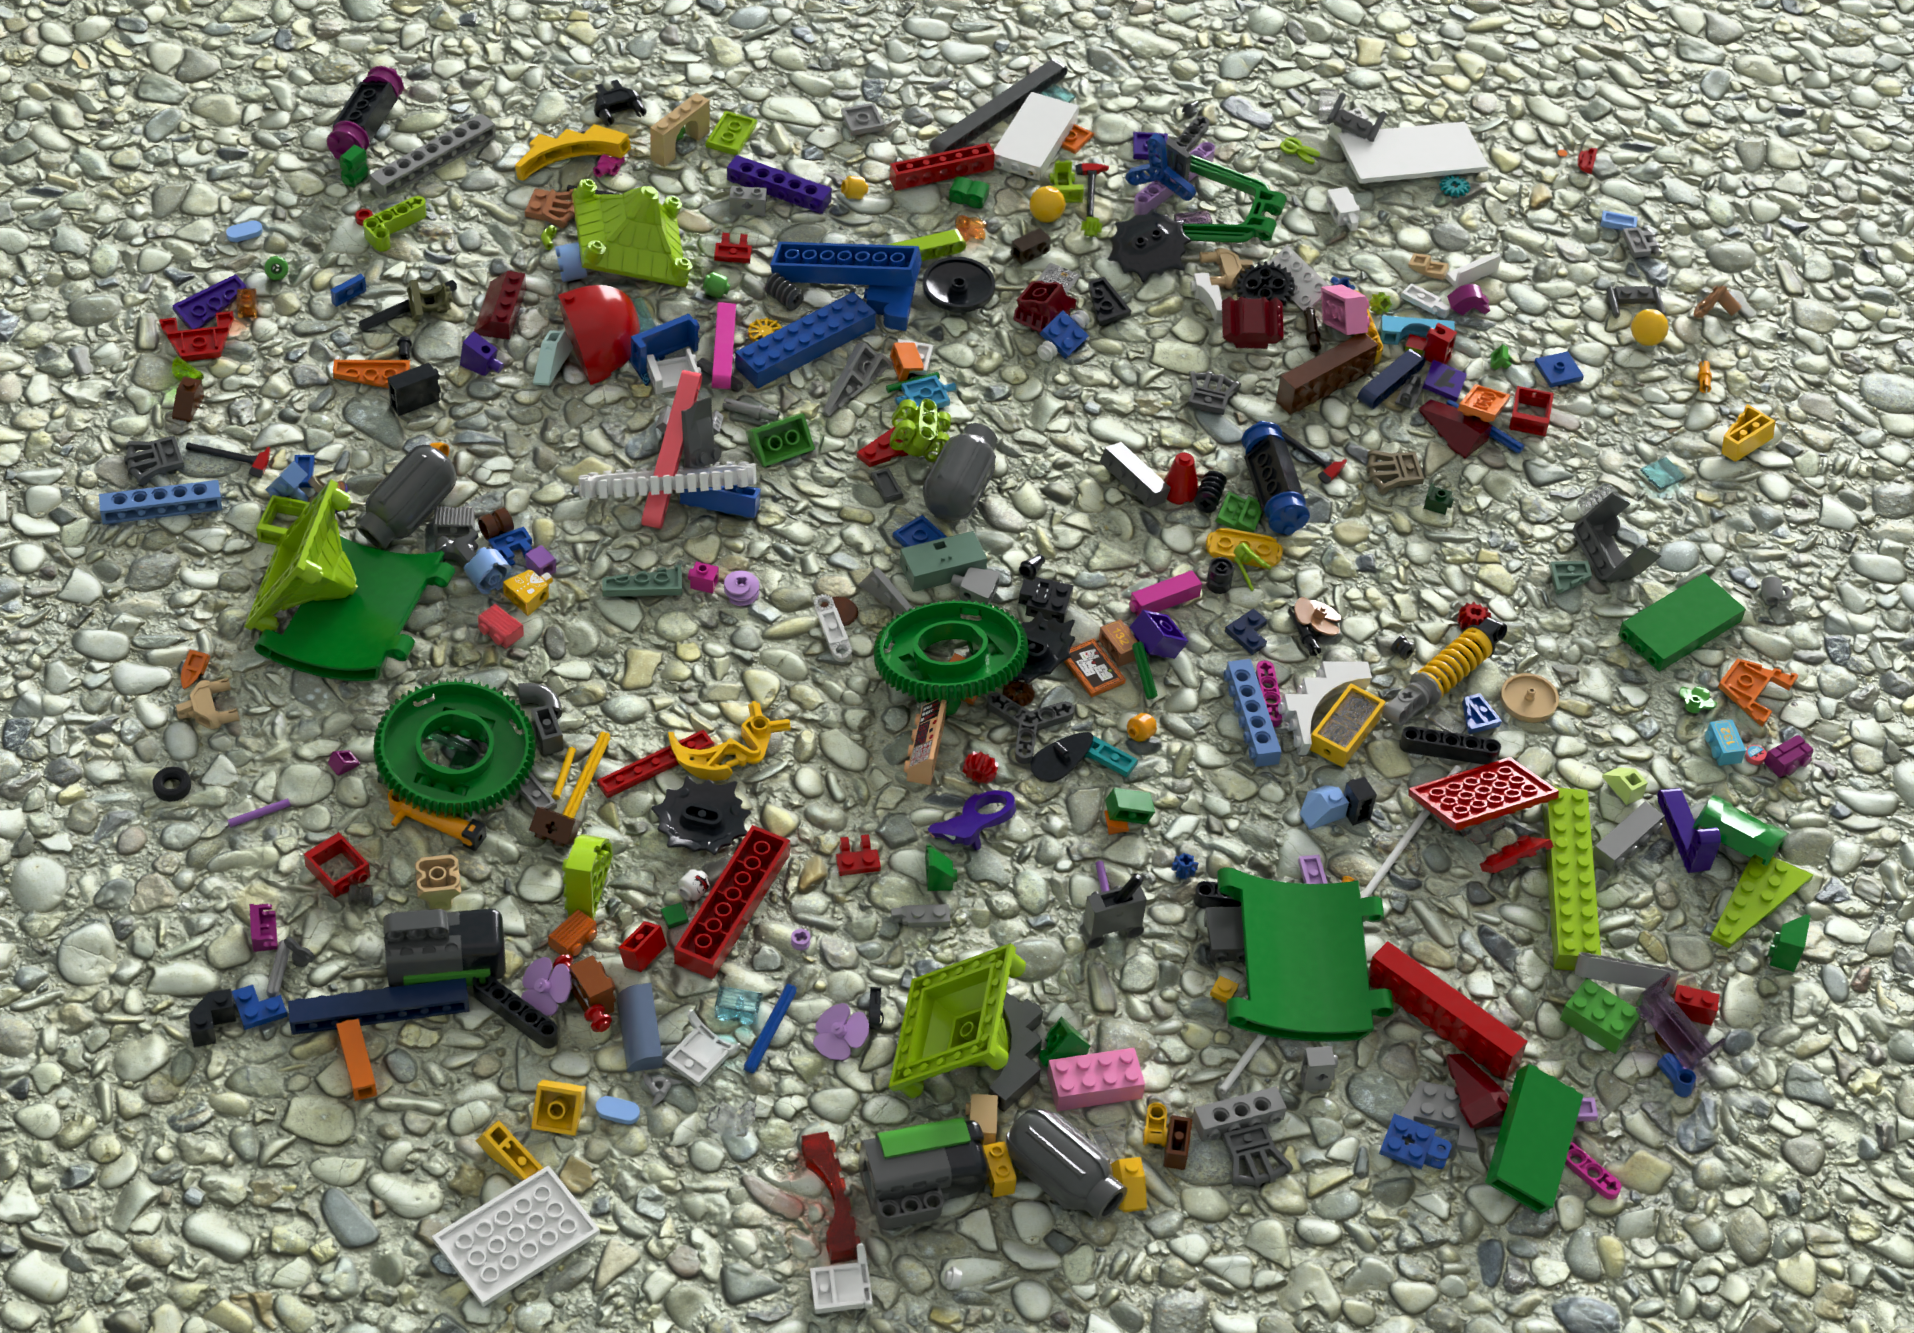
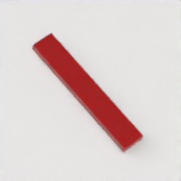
M704 729L678 741L682 746L690 749L702 750L714 747V742ZM668 746L598 779L597 786L608 799L679 765L672 752L671 746Z

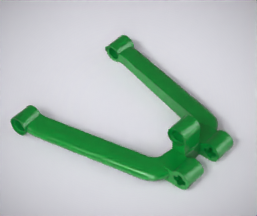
M1192 155L1190 172L1252 195L1255 199L1243 223L1184 224L1183 232L1185 236L1190 238L1191 241L1244 243L1253 237H1257L1262 241H1270L1277 223L1274 219L1265 217V212L1274 216L1280 215L1287 197L1281 192L1270 190L1269 186L1263 181Z

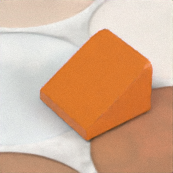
M1104 810L1109 835L1129 831L1127 822L1110 820L1108 810Z

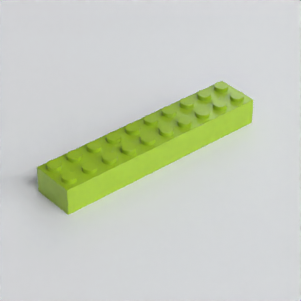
M1554 787L1559 790V798L1548 803H1542L1545 839H1551L1554 846L1548 850L1545 849L1554 969L1575 971L1579 952L1601 955L1588 790Z

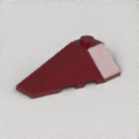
M1432 399L1419 408V412L1428 423L1438 430V435L1444 437L1448 442L1447 446L1464 459L1489 439L1492 425L1480 420V417L1463 415L1461 411H1458V408Z
M1464 1053L1448 1054L1446 1061L1451 1078L1456 1083L1455 1093L1460 1097L1459 1108L1470 1128L1501 1126L1509 1100L1507 1092Z

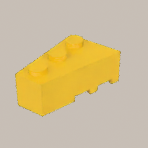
M1747 404L1743 413L1739 414L1735 424L1733 423L1724 435L1721 454L1737 462L1773 439L1776 421Z

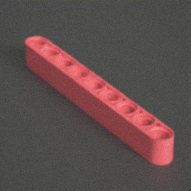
M686 370L681 372L653 476L663 477V475L675 476L677 474L684 449L681 411L691 408L697 401L702 382L701 373ZM659 491L660 494L651 495V492L648 493L641 525L662 529L671 494H664V491Z

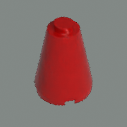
M1182 452L1176 455L1163 480L1171 487L1166 499L1169 502L1178 505L1188 501L1191 503L1197 494L1199 485L1195 460L1189 453Z

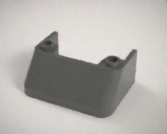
M1611 492L1576 522L1573 527V534L1596 576L1604 582L1638 576L1661 557L1660 553L1643 544L1626 559L1623 557L1612 536L1620 528V520L1617 515L1626 509L1631 502L1614 492Z

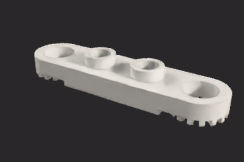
M818 595L814 600V610L832 657L838 662L848 661L852 656V647L834 601L829 595ZM821 602H827L829 605L827 606V608H821V606L819 607L818 604ZM845 649L847 651V654L845 653V655H839V653L837 654V650Z

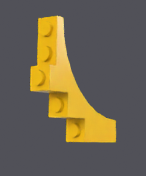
M595 124L584 134L566 129L557 139L538 134L529 143L530 150L515 164V170L518 180L524 181L539 169L571 157L606 154L622 158L631 149L629 135Z

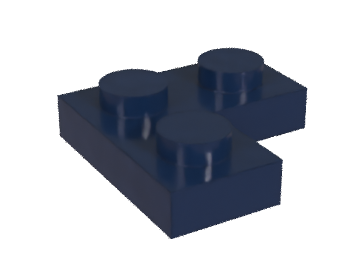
M1253 608L1227 625L1225 633L1253 655L1267 644V640L1257 633L1258 630L1266 626L1267 619Z

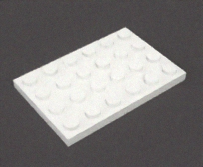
M548 1165L432 1236V1241L480 1304L485 1307L599 1236L600 1229Z

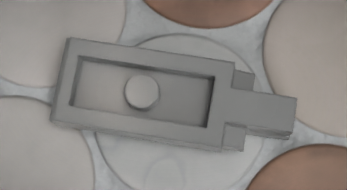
M949 904L906 905L891 909V923H902L907 925L908 928L950 926Z

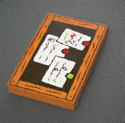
M1095 639L1070 648L1071 657L1064 661V663L1091 698L1125 684L1126 678Z

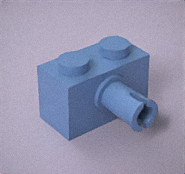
M293 461L265 490L269 493L270 497L272 495L291 496L293 499L308 502L309 497L299 488V484L308 474Z

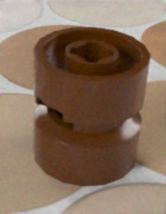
M504 507L495 510L492 515L486 514L478 518L479 529L487 541L499 536L500 533L504 534L514 530L512 517Z

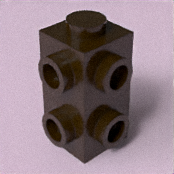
M1041 228L1031 231L1012 241L1010 255L1022 265L1049 252L1051 237Z

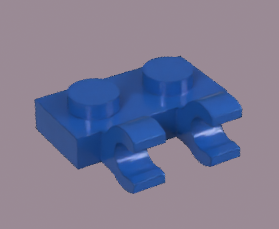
M524 526L488 539V545L492 549H496L510 566L515 565L513 551L521 549L522 555L526 560L525 554L532 550V538Z

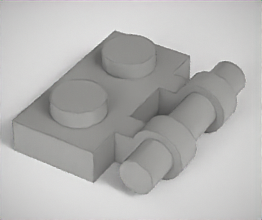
M1640 227L1623 229V238L1633 258L1650 256L1651 251L1657 257L1662 255L1661 245L1656 241V235L1650 228H1645L1644 232L1641 231Z

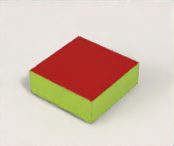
M1409 334L1405 351L1412 349L1418 354L1423 355L1427 338Z

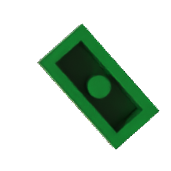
M1113 788L1105 799L1110 820L1146 825L1155 813L1150 792Z

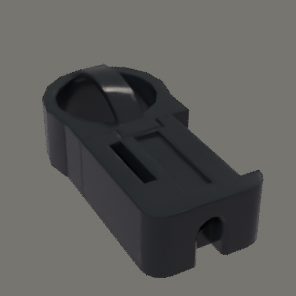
M870 987L869 1030H880L884 1022V1015L881 1011V987Z

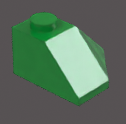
M926 844L927 891H953V882H957V869H953L952 860L932 845Z
M1060 1017L1047 1033L1045 1038L1047 1047L1045 1050H1041L1038 1058L1048 1068L1049 1060L1087 1055L1091 1046L1085 1037L1063 1017Z

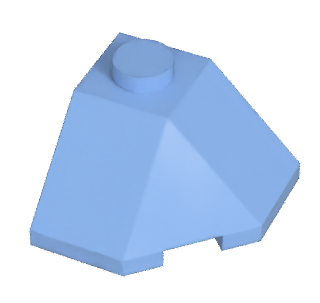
M1324 785L1307 792L1300 811V817L1308 829L1311 830L1345 818L1349 802L1339 787Z

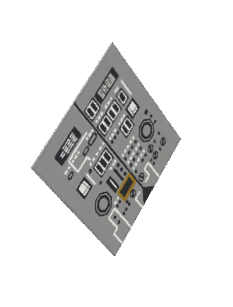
M1050 263L1037 281L1063 284L1064 291L1067 294L1080 277V274Z

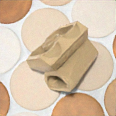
M453 855L420 858L415 863L418 898L425 900L430 910H450L454 897L461 894L458 859Z

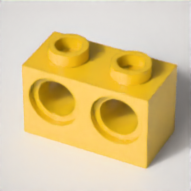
M1005 1141L983 1145L990 1169L988 1183L993 1198L1015 1194L1017 1179Z

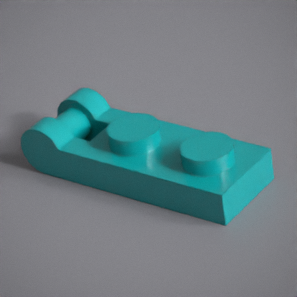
M1093 736L1092 746L1085 758L1089 757L1127 778L1137 766L1138 759Z

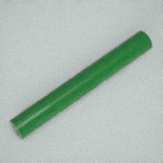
M934 372L916 378L908 379L905 381L897 382L894 384L886 385V391L888 393L897 391L901 389L902 383L936 375L937 378L940 379L939 372Z

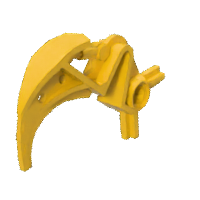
M752 701L751 704H748L750 717L741 725V737L749 748L729 738L720 745L697 750L682 746L677 741L674 732H668V737L677 762L689 773L703 780H727L733 774L730 767L736 765L745 766L746 763L754 765L762 761L767 751L771 733L791 730L790 720L769 721V718L762 715L760 702ZM728 755L736 756V759L719 765Z

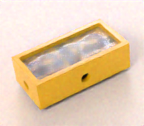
M1350 683L1311 734L1312 745L1309 750L1344 768L1382 718L1386 701Z

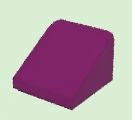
M350 750L333 751L328 760L329 766L336 775H342L360 765Z

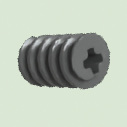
M779 273L772 274L765 285L766 293L789 310L798 308L804 299L801 289L796 288L794 284H791L789 280H786Z

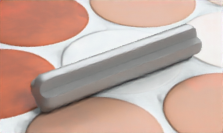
M281 940L278 945L266 990L268 997L278 996L290 954V949L285 945L284 940Z

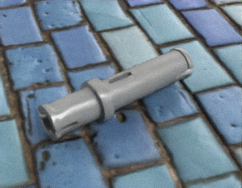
M727 397L724 399L726 403H723V409L750 415L757 420L764 419L772 422L779 420L776 419V417L779 418L780 416L779 411Z

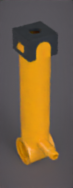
M393 789L388 793L389 810L391 814L395 815L391 821V825L394 827L407 816L462 841L464 847L475 852L486 838V826L482 822L475 819L469 822L458 816L453 818L451 813H448L447 818H445L444 812H440L438 817L436 816V811H432L429 815L426 808L423 812H420V806L413 809L412 802L405 805V798L400 801L399 794L393 795Z

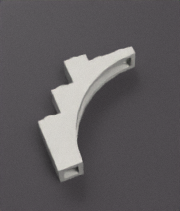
M1323 661L1320 668L1316 671V678H1303L1301 685L1297 688V694H1284L1282 701L1278 704V712L1282 715L1283 722H1290V730L1294 734L1293 743L1294 747H1297L1298 755H1307L1312 745L1310 733L1311 719L1317 708L1334 696L1342 694L1350 683L1363 690L1367 689L1372 679L1368 662Z

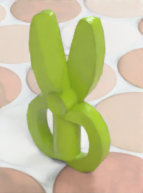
M1287 137L1280 143V149L1284 153L1297 154L1306 163L1313 165L1315 162L1309 155L1320 157L1319 151L1309 146H1302L1301 141L1297 138Z

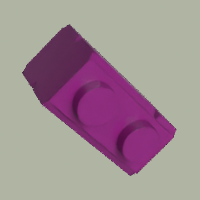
M1796 735L1769 750L1764 764L1770 770L1772 769L1779 778L1786 774L1790 776L1798 767H1806L1810 764L1814 751L1808 743H1805V740L1800 735Z

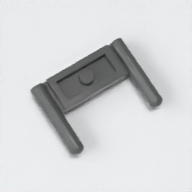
M1340 93L1327 121L1359 137L1368 138L1370 142H1373L1387 113L1381 111L1373 125L1372 122L1344 109L1340 110L1346 98L1345 93Z
M1610 286L1606 288L1615 318L1621 315L1618 304H1653L1655 302L1657 310L1664 314V316L1666 315L1658 286H1653L1652 288L1650 286H1615V288Z

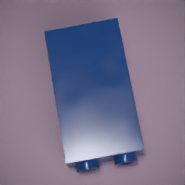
M686 314L631 336V364L642 375L647 372V355L653 354L656 360L688 346L694 352L698 351V330L700 329L698 321L693 319L690 314Z

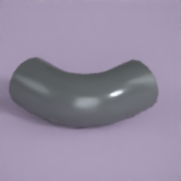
M518 683L520 704L535 703L540 707L551 704L556 719L562 716V706L559 697L553 690L538 683Z

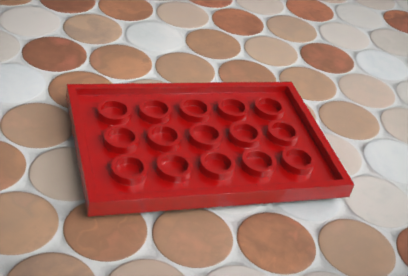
M1511 757L1409 788L1408 796L1456 831L1491 819H1497L1500 816L1513 814L1522 809L1532 808L1541 803H1548L1559 798V790Z

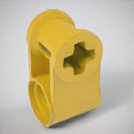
M1156 1102L1148 1106L1143 1132V1145L1150 1143L1166 1147L1167 1109L1162 1103Z

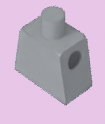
M970 567L965 577L954 574L951 585L960 588V600L962 599L965 602L968 600L975 602L977 600L979 604L984 602L985 605H989L998 589L1000 572Z

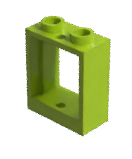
M272 495L256 528L258 542L277 545L278 540L288 530L287 528L272 525L277 513L299 517L310 502Z

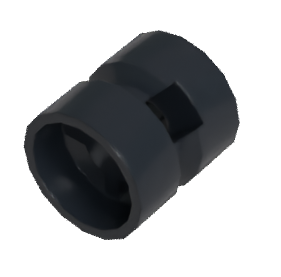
M1217 557L1211 560L1206 580V586L1211 592L1223 594L1230 590L1234 573L1232 561L1225 557Z

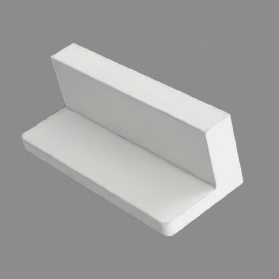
M1496 254L1492 257L1489 255L1448 272L1445 279L1455 288L1472 283L1498 271L1501 255Z

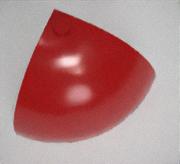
M585 286L559 294L558 299L565 331L574 347L575 355L590 386L610 377L612 375L611 372L617 368H622L631 358V336L639 334L640 331L636 308L627 294L610 286Z

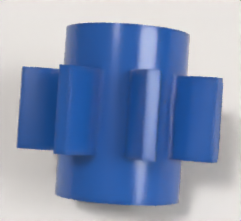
M1183 853L1179 857L1175 856L1172 870L1176 871V877L1187 880L1190 876L1195 877L1199 863L1194 862V856Z

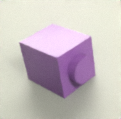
M542 545L525 554L526 567L529 570H533L539 577L546 572L550 575L556 572V559Z

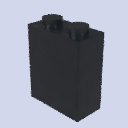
M426 363L388 377L390 405L398 416L440 401L439 393L441 388L438 383V379H440L438 370L434 369L430 363Z

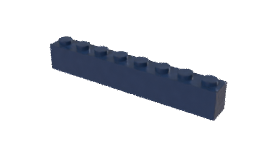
M466 978L385 987L383 989L363 990L352 993L344 992L337 995H321L314 998H298L288 1001L292 1035L337 1029L336 1024L342 1023L345 1020L359 1019L360 1026L470 1012Z

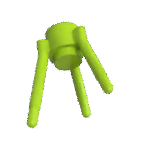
M1241 543L1234 549L1233 553L1236 555L1234 561L1238 564L1249 589L1254 591L1242 562L1248 563L1254 559L1268 570H1271L1272 567L1255 554L1246 543Z

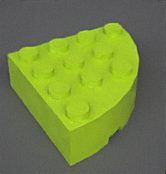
M582 834L575 838L568 859H564L562 871L565 872L563 884H566L564 888V897H566L564 909L567 910L568 917L579 909L594 921L613 857L612 844L609 843V838Z

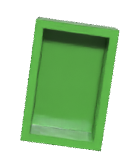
M1586 978L1565 1004L1560 1020L1616 1054L1636 1029L1642 1011Z

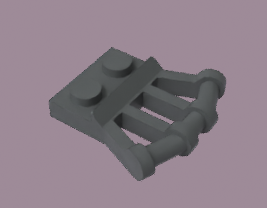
M1190 371L1189 381L1191 382L1192 391L1187 407L1224 415L1228 399L1239 391L1241 383L1232 381L1225 377L1224 374L1216 375L1212 374L1213 372L1211 371L1207 373ZM1197 380H1205L1203 387L1198 386ZM1211 381L1217 382L1216 390L1208 388ZM1223 384L1229 387L1225 392L1221 391Z
M175 436L150 442L129 441L126 444L127 454L124 457V461L128 465V473L133 475L141 486L147 484L149 479L160 473L166 475L165 472L185 468ZM149 469L143 473L140 472L141 470Z
M1265 1123L1223 1133V1141L1230 1155V1160L1233 1162L1232 1186L1244 1184L1258 1187L1261 1186V1183H1274L1281 1175L1290 1173L1293 1170L1290 1161L1275 1147ZM1269 1153L1280 1166L1273 1170L1266 1154ZM1252 1157H1259L1265 1173L1258 1174ZM1244 1159L1250 1176L1239 1175V1160Z

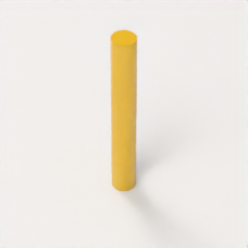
M569 747L554 787L552 798L555 800L560 799L576 752V749L573 747Z

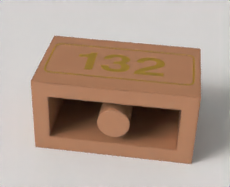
M1121 619L1100 627L1099 641L1118 667L1136 660L1132 645L1140 641L1135 639L1130 628Z

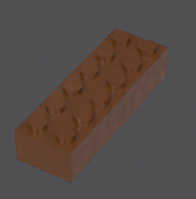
M1360 333L1280 376L1276 403L1291 415L1301 411L1310 404H1314L1317 400L1329 396L1332 392L1342 389L1345 385L1355 382L1365 374L1371 373L1374 368L1378 344L1366 333Z

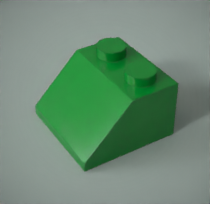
M1806 914L1782 925L1780 932H1775L1773 942L1770 944L1767 956L1771 957L1769 966L1795 972L1805 949L1811 915Z

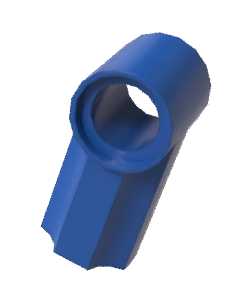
M1669 1052L1663 1055L1658 1060L1657 1066L1673 1084L1674 1093L1680 1097L1690 1096L1696 1081L1695 1073L1690 1069H1686L1674 1054Z

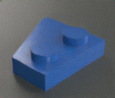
M1480 693L1464 697L1462 706L1469 734L1500 727L1502 720Z

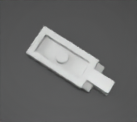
M1410 284L1401 293L1400 298L1432 314H1436L1444 319L1449 315L1450 307L1445 305L1440 297L1414 284Z

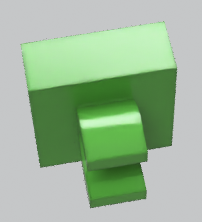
M1504 344L1491 353V367L1495 370L1501 366L1508 369L1512 365V363L1508 362L1512 357L1508 354V347Z

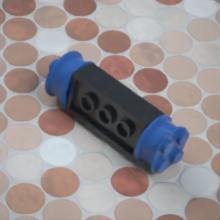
M1259 421L1249 427L1242 435L1241 442L1246 454L1244 458L1261 510L1268 518L1270 529L1276 533L1291 535L1306 525L1310 518V513L1306 507L1304 494L1287 444L1282 437L1281 428L1272 422Z

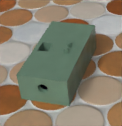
M974 531L901 548L899 564L912 591L916 592L951 583L954 574L965 577L970 567L986 570L988 558Z

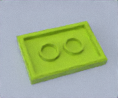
M725 111L705 142V147L735 156L739 155L756 128L757 119Z

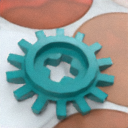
M1450 175V178L1445 176L1444 179L1440 180L1442 183H1439V186H1443L1440 190H1445L1444 194H1450L1451 197L1466 196L1465 192L1469 193L1468 189L1471 188L1469 182L1465 181V178L1459 180V176L1454 178L1453 175Z

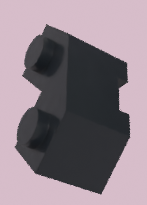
M231 988L208 992L188 1014L194 1047L216 1044L214 1025L236 1022Z

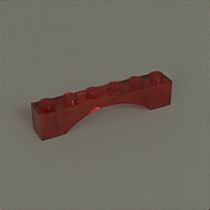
M828 1131L801 1136V1151L805 1166L823 1181L834 1203L835 1213L832 1223L826 1232V1248L830 1264L858 1259L857 1244L861 1243L860 1237L855 1236L854 1233L856 1222L854 1216L850 1217L849 1214L851 1203L849 1197L844 1195L846 1185L844 1177L840 1178L839 1172H841L839 1158L835 1159L834 1153H836L834 1139L830 1140Z

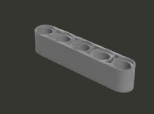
M1579 952L1574 971L1575 975L1584 978L1674 993L1679 971L1668 967Z

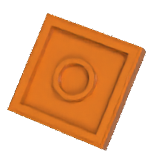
M1074 124L1069 135L1062 142L1061 148L1076 154L1094 136V133Z

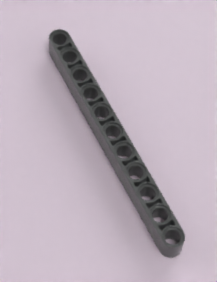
M1055 59L1049 60L934 138L930 144V150L937 154L963 148L1020 109L1031 92L1042 94L1066 76L1068 68Z

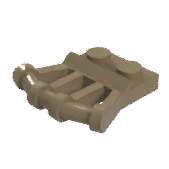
M1376 450L1368 452L1366 471L1370 474V482L1377 486L1378 492L1381 495L1398 486L1404 488L1405 485L1423 484L1424 477L1416 452L1387 453ZM1390 469H1394L1393 471H1380V472H1377L1378 470H1390ZM1393 479V480H1391V481H1389V482H1386V483H1383V482L1381 481V480Z

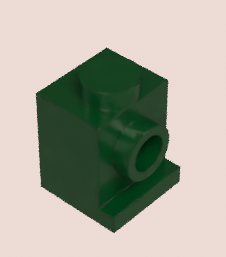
M1431 483L1423 509L1445 515L1447 509H1451L1454 502V497H1451L1452 492L1434 487L1435 484Z

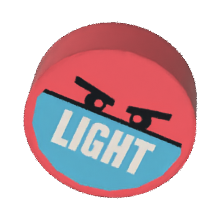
M1751 745L1746 750L1745 758L1753 765H1760L1764 762L1767 753L1763 747Z

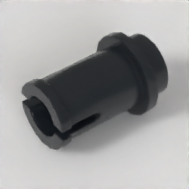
M402 336L397 341V346L399 347L398 358L400 360H409L412 341L409 337Z

